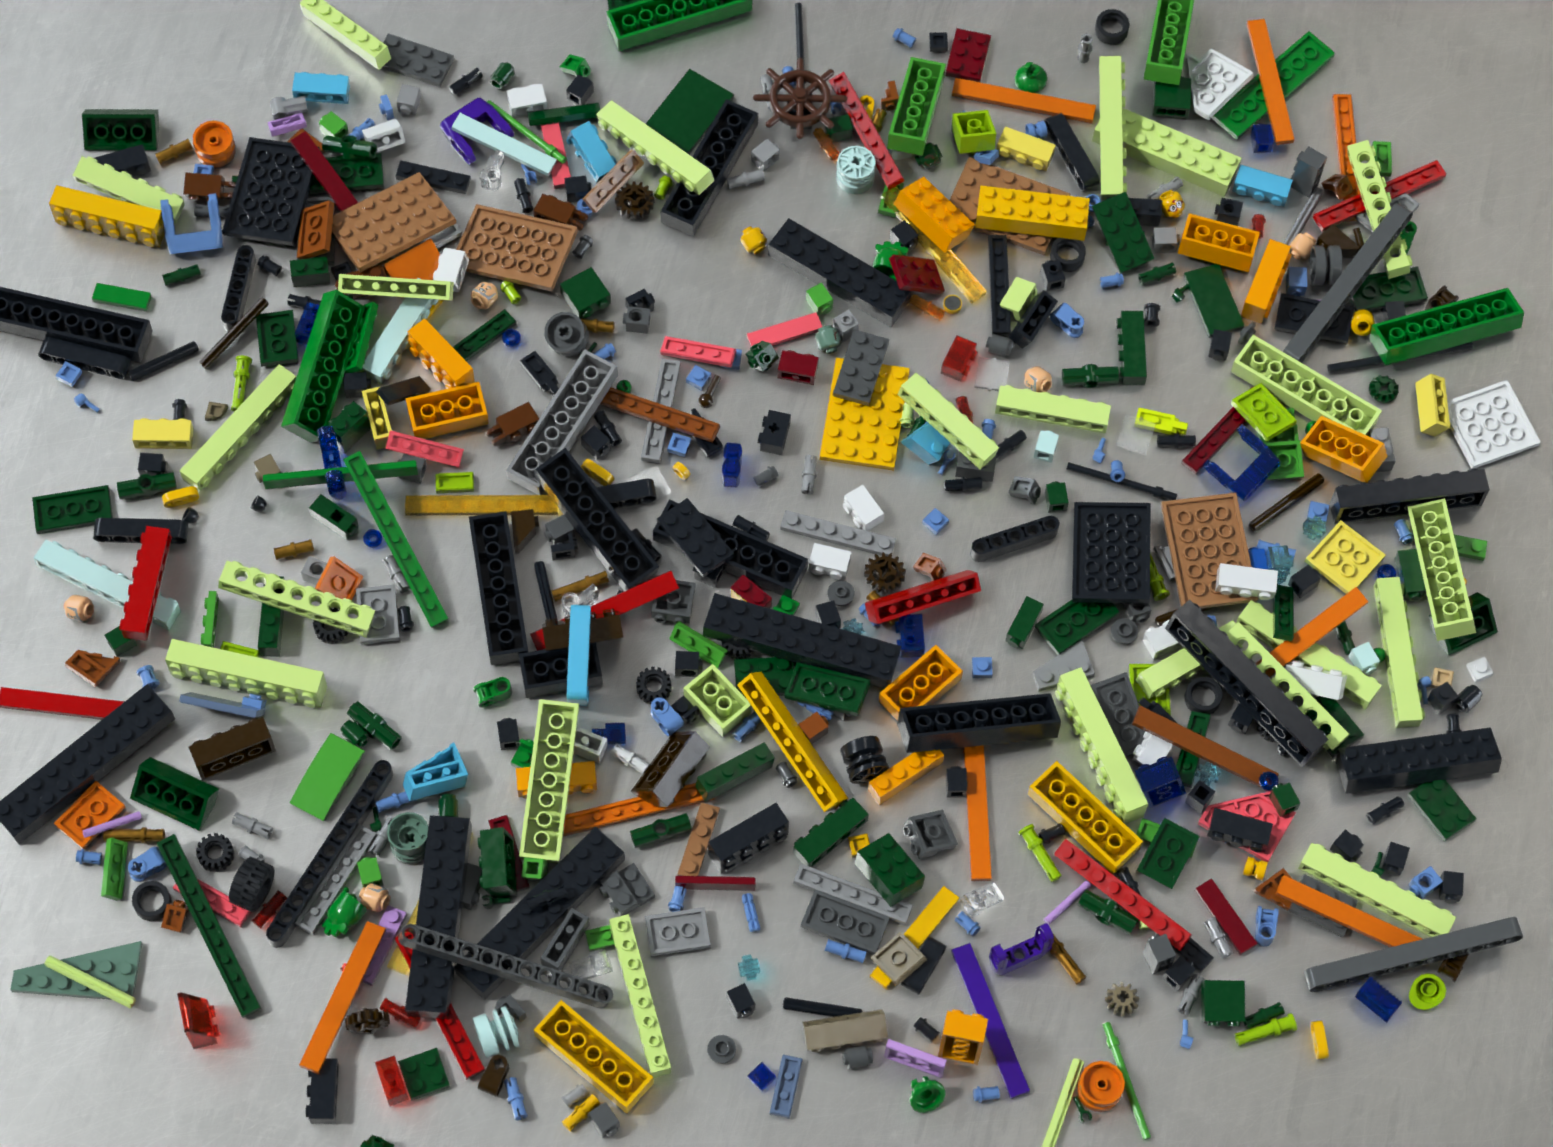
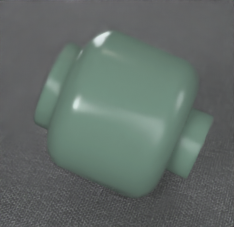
M832 325L819 328L815 334L819 350L826 351V354L836 352L837 348L841 345L838 329L832 327Z

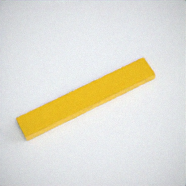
M943 886L904 935L919 949L959 901V897ZM878 966L870 974V978L884 989L892 982Z

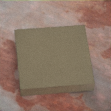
M901 931L870 957L896 986L927 961L926 957Z

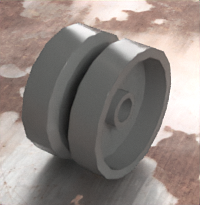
M1323 245L1312 246L1309 260V274L1312 286H1322L1325 280L1328 286H1333L1342 274V252L1339 245H1330L1327 250H1325Z
M560 312L553 315L545 326V339L548 345L559 355L573 357L580 354L588 344V329L575 314Z

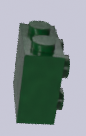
M1181 76L1179 85L1154 81L1152 116L1188 118L1191 104V78Z
M592 267L560 283V293L574 314L580 319L588 318L594 312L603 310L611 304L610 293Z
M355 401L346 405L337 417L329 421L327 426L331 443L344 454L371 429L367 411Z
M1201 981L1202 1022H1207V1026H1220L1219 1023H1227L1229 1027H1239L1240 1023L1245 1022V981Z

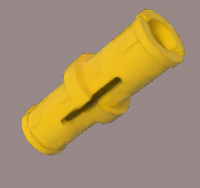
M591 1094L580 1106L577 1105L574 1108V1111L562 1121V1124L571 1132L582 1120L588 1118L589 1112L601 1103Z

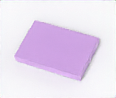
M888 1039L886 1044L885 1058L942 1078L947 1060Z

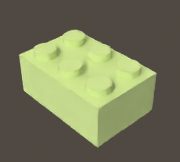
M713 664L683 688L685 698L693 706L696 705L699 708V713L722 737L752 713V706L749 701Z

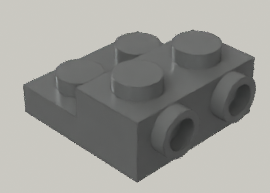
M676 580L679 589L653 600L651 618L655 619L658 623H665L667 620L674 621V624L679 621L683 624H690L696 583Z
M943 810L912 816L904 823V835L910 838L912 842L911 851L913 854H917L918 859L934 856L940 851L952 849L958 845Z
M634 863L619 872L616 870L600 880V887H598L603 897L607 896L610 900L609 906L614 914L618 913L619 916L626 915L655 898V894Z

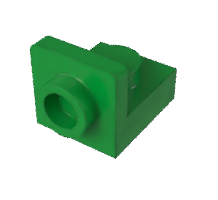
M571 54L559 66L562 72L575 76L579 74L582 77H587L592 71L585 58Z
M782 595L777 606L773 607V610L795 615L800 603Z
M521 739L519 741L520 746L511 760L512 766L516 768L531 767L534 741L529 739Z

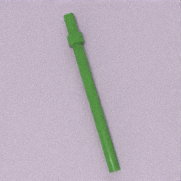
M487 101L506 122L545 150L547 155L554 157L562 164L566 162L567 158L559 153L556 147L552 144H547L492 101Z
M1110 1022L1104 1023L1102 1025L1107 1037L1106 1043L1112 1051L1117 1067L1123 1074L1125 1080L1124 1087L1143 1140L1149 1139L1151 1136L1120 1052L1118 1037L1114 1035Z

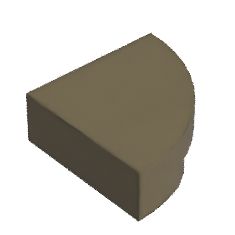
M209 401L205 421H214L221 418L227 412L228 404Z

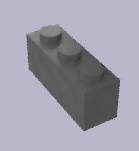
M1308 146L1305 152L1301 151L1296 159L1298 162L1291 176L1293 180L1291 188L1310 198L1314 189L1319 185L1327 156Z
M571 908L540 958L541 965L562 971L589 927V917Z

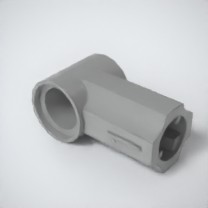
M305 96L291 99L276 97L270 101L274 120L308 112Z

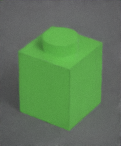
M332 111L320 119V132L325 136L342 138L349 133L347 123Z
M823 283L806 290V301L814 313L817 312L819 316L831 311L833 308V298Z
M366 857L357 862L363 887H367L371 883L384 886L376 857Z
M524 857L522 878L531 881H541L548 873L549 862L544 859Z

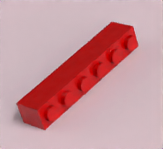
M146 526L145 533L142 532L141 534L142 546L141 550L137 551L136 556L138 563L137 567H134L132 571V578L134 579L128 588L129 600L124 604L125 616L124 619H121L119 625L124 638L147 641L172 539L170 529Z
M971 570L962 571L865 602L868 620L880 624L980 592L981 586L978 573Z

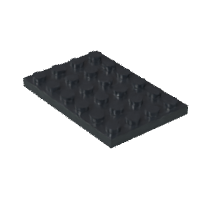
M249 137L222 229L223 236L294 246L302 210L305 208L314 174L291 143Z
M1074 502L1072 602L1150 603L1151 503Z

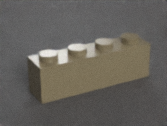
M882 1009L802 1022L805 1046L811 1052H820L826 1047L839 1049L845 1044L857 1046L863 1044V1041L869 1040L871 1042H881L883 1038H888L885 1013Z

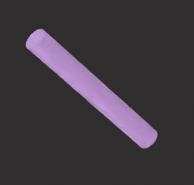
M138 811L83 830V835L86 838L139 820L142 817Z
M1087 880L1083 882L1043 919L1044 922L1048 925L1052 923L1086 889L1088 890L1091 884Z

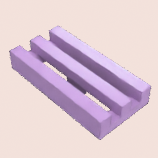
M303 113L267 122L272 137L307 127Z

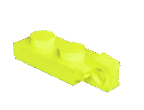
M1138 408L1134 427L1168 435H1174L1175 433L1186 435L1188 423L1180 422L1178 418H1175V415Z

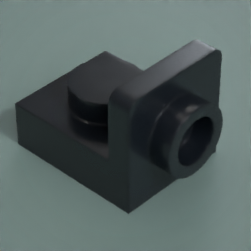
M645 288L625 298L627 310L628 306L642 308L643 305H646L650 312L654 311V297L651 293L648 294Z
M568 533L569 543L559 542L551 545L552 561L575 558V550H578L577 539H573L572 533Z
M684 695L671 705L674 711L683 719L684 726L688 723L692 724L697 720L699 708L696 705L693 706Z

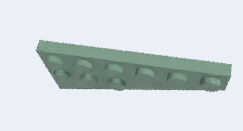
M138 941L61 959V961L134 997L142 942ZM44 963L14 970L11 992L112 1000L46 967Z

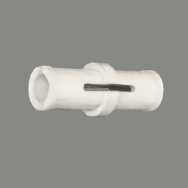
M618 743L614 745L610 752L611 755L623 761L624 765L633 767L641 774L650 765L636 756L635 752L626 750Z

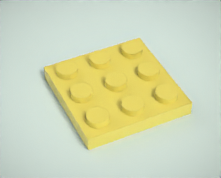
M1340 520L1306 557L1304 562L1347 594L1362 584L1381 563L1386 554Z

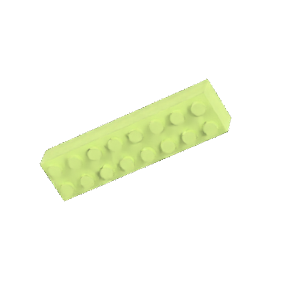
M1122 108V114H1126V125H1122V131H1126V142H1123V148H1126V156L1225 197L1239 170L1241 157ZM1100 120L1094 130L1092 140L1100 144Z
M1252 335L1237 356L1231 369L1233 374L1253 386L1262 383L1277 400L1290 408H1294V410L1312 421L1317 422L1320 416H1323L1364 435H1368L1369 430L1373 429L1382 412L1379 408L1255 335Z
M1445 498L1407 506L1437 641L1476 633Z
M176 639L171 640L165 658L170 674L177 679L188 678L196 683H210L214 687L225 686L233 691L243 690L249 694L266 695V697L277 700V698L284 699L291 704L298 702L309 708H315V706L321 708L327 690V683L322 671Z
M1080 667L1060 675L1055 691L1056 697L1059 702L1062 701L1064 713L1073 723L1072 730L1075 735L1079 736L1083 752H1087L1089 756V765L1092 769H1095L1097 781L1106 791L1105 798L1114 808L1113 813L1124 824L1143 818L1148 802L1082 668Z
M539 699L519 853L521 860L527 857L544 859L549 863L558 864L560 862L579 715V704Z

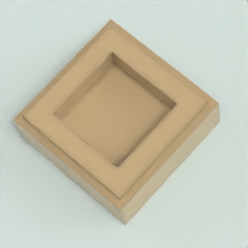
M1435 667L1431 687L1437 688L1445 682L1452 686L1454 671Z

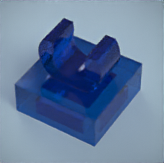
M761 1062L747 1075V1078L762 1092L776 1079V1075Z

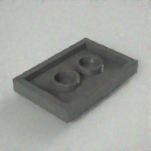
M1305 874L1301 877L1300 883L1354 908L1356 907L1358 900ZM1293 902L1291 903L1288 911L1340 937L1345 935L1347 927Z

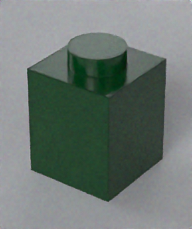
M849 114L829 118L834 123V127L829 129L825 126V133L827 137H830L831 143L852 139L853 127Z
M1055 481L1046 484L1045 498L1048 513L1067 511L1069 502L1065 482Z
M119 626L104 635L116 657L137 646L135 639L124 638Z
M1290 782L1285 785L1280 783L1272 788L1269 798L1280 817L1298 810L1300 801Z

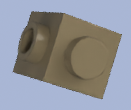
M271 454L254 461L257 471L255 476L259 483L263 482V475L281 473Z

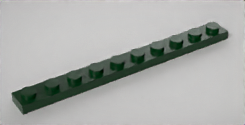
M173 834L157 842L156 844L241 1016L245 1018L262 1009L176 835Z

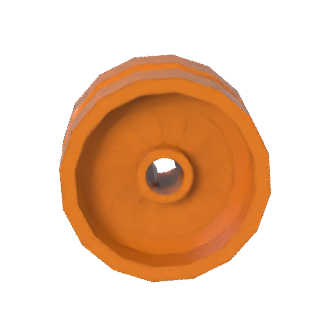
M215 120L202 123L195 129L193 145L196 156L202 164L219 168L233 160L236 147L229 126Z
M1097 1061L1089 1064L1083 1070L1078 1081L1077 1093L1079 1100L1092 1111L1105 1112L1111 1110L1118 1104L1124 1091L1125 1080L1123 1074L1117 1066L1110 1062Z

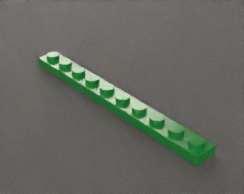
M358 451L344 458L343 461L430 627L433 628L449 620L362 453Z

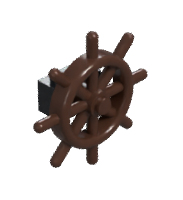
M798 58L796 70L788 71L781 76L771 68L766 70V74L774 80L770 93L755 94L753 100L769 102L774 116L766 122L767 128H771L778 121H781L790 126V129H796V137L802 139L804 129H812V125L820 121L829 129L834 127V123L826 117L830 108V102L844 103L847 101V97L845 95H831L826 81L834 75L833 69H829L819 76L816 73L804 70V60ZM796 82V89H794L789 83ZM804 82H808L811 84L806 89H804ZM783 88V89H784L785 91H787L790 95H788V94H778V93H779V91ZM818 88L822 95H812V93ZM778 102H787V105L781 108ZM812 102H823L819 109L812 104Z

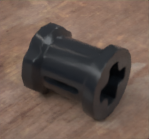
M1156 303L1145 304L1144 325L1148 327L1158 326L1160 323L1158 319L1160 305Z

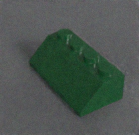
M85 109L82 113L84 150H123L143 144L144 150L158 149V109Z
M149 757L139 765L130 799L200 831L215 806L219 788Z

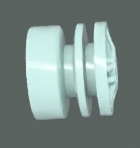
M850 146L839 154L836 179L837 184L843 191L850 194H862L873 185L875 158L871 151L861 146Z
M506 1006L500 1007L503 1015L500 1018L496 1009L493 1010L494 1020L492 1021L489 1020L485 1013L472 1018L486 1058L499 1054L498 1044L500 1043L503 1044L507 1051L510 1050L509 1040L512 1041L514 1048L519 1047L518 1030L513 1016L508 1012Z

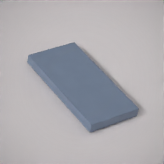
M193 692L181 694L179 700L180 703L252 718L265 715L266 710L265 707L261 709L242 705L241 702Z

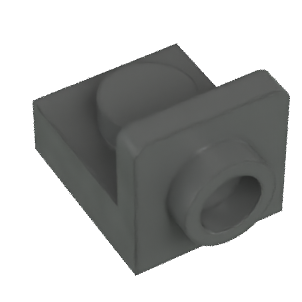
M1015 476L1009 489V494L1013 497L1027 498L1031 504H1035L1037 498L1040 497L1041 488L1035 479Z
M511 995L503 996L496 1002L494 1008L498 1015L502 1013L500 1007L506 1006L514 1020L517 1018L521 1023L527 1018L526 1012Z

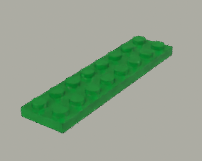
M1310 31L1275 59L1284 99L1335 55L1334 51ZM1259 74L1211 117L1236 140L1268 114Z

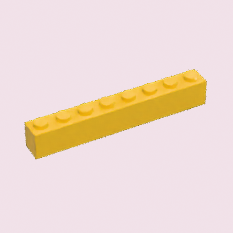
M762 672L750 673L738 683V687L824 812L835 810L843 801L849 799Z

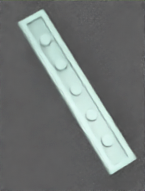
M462 113L458 115L451 127V130L546 176H549L557 163V159Z

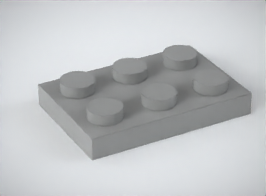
M395 584L357 588V604L368 605L375 610L374 619L367 638L360 636L361 644L400 640Z
M704 907L645 916L651 957L711 948Z

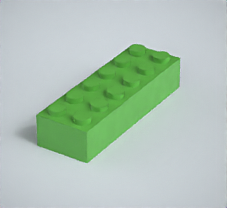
M1158 0L1143 80L1179 85L1194 0Z
M914 57L910 58L890 127L887 149L923 156L944 82L945 63Z

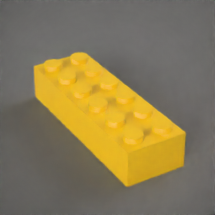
M56 185L49 202L55 222L62 226L69 225L79 230H90L95 234L102 233L112 238H123L129 242H139L149 247H160L165 235L161 210Z
M980 185L975 228L1085 241L1090 198Z
M1058 761L1051 765L1029 786L1027 795L1058 824L1061 823L1064 829L1113 875L1141 849L1143 841Z
M562 1000L556 1004L534 1029V1035L538 1040L626 1114L654 1084L652 1075Z

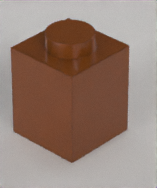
M815 712L798 724L811 744L828 734L829 722L823 715L820 716L818 712Z

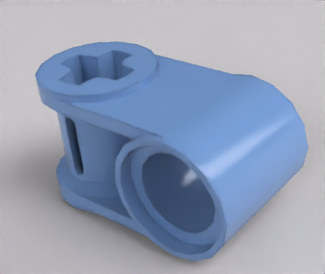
M1062 303L1050 314L1051 321L1070 337L1078 338L1083 334V317L1075 312L1067 303Z
M660 697L652 701L651 716L665 735L670 736L685 725L681 716L674 711L664 698Z
M152 847L142 855L131 860L128 864V871L133 881L141 882L165 869L167 864L159 848Z
M1261 906L1257 907L1255 940L1260 946L1267 947L1273 942L1278 921V908L1270 910L1263 909ZM1266 932L1270 937H1264L1261 933Z

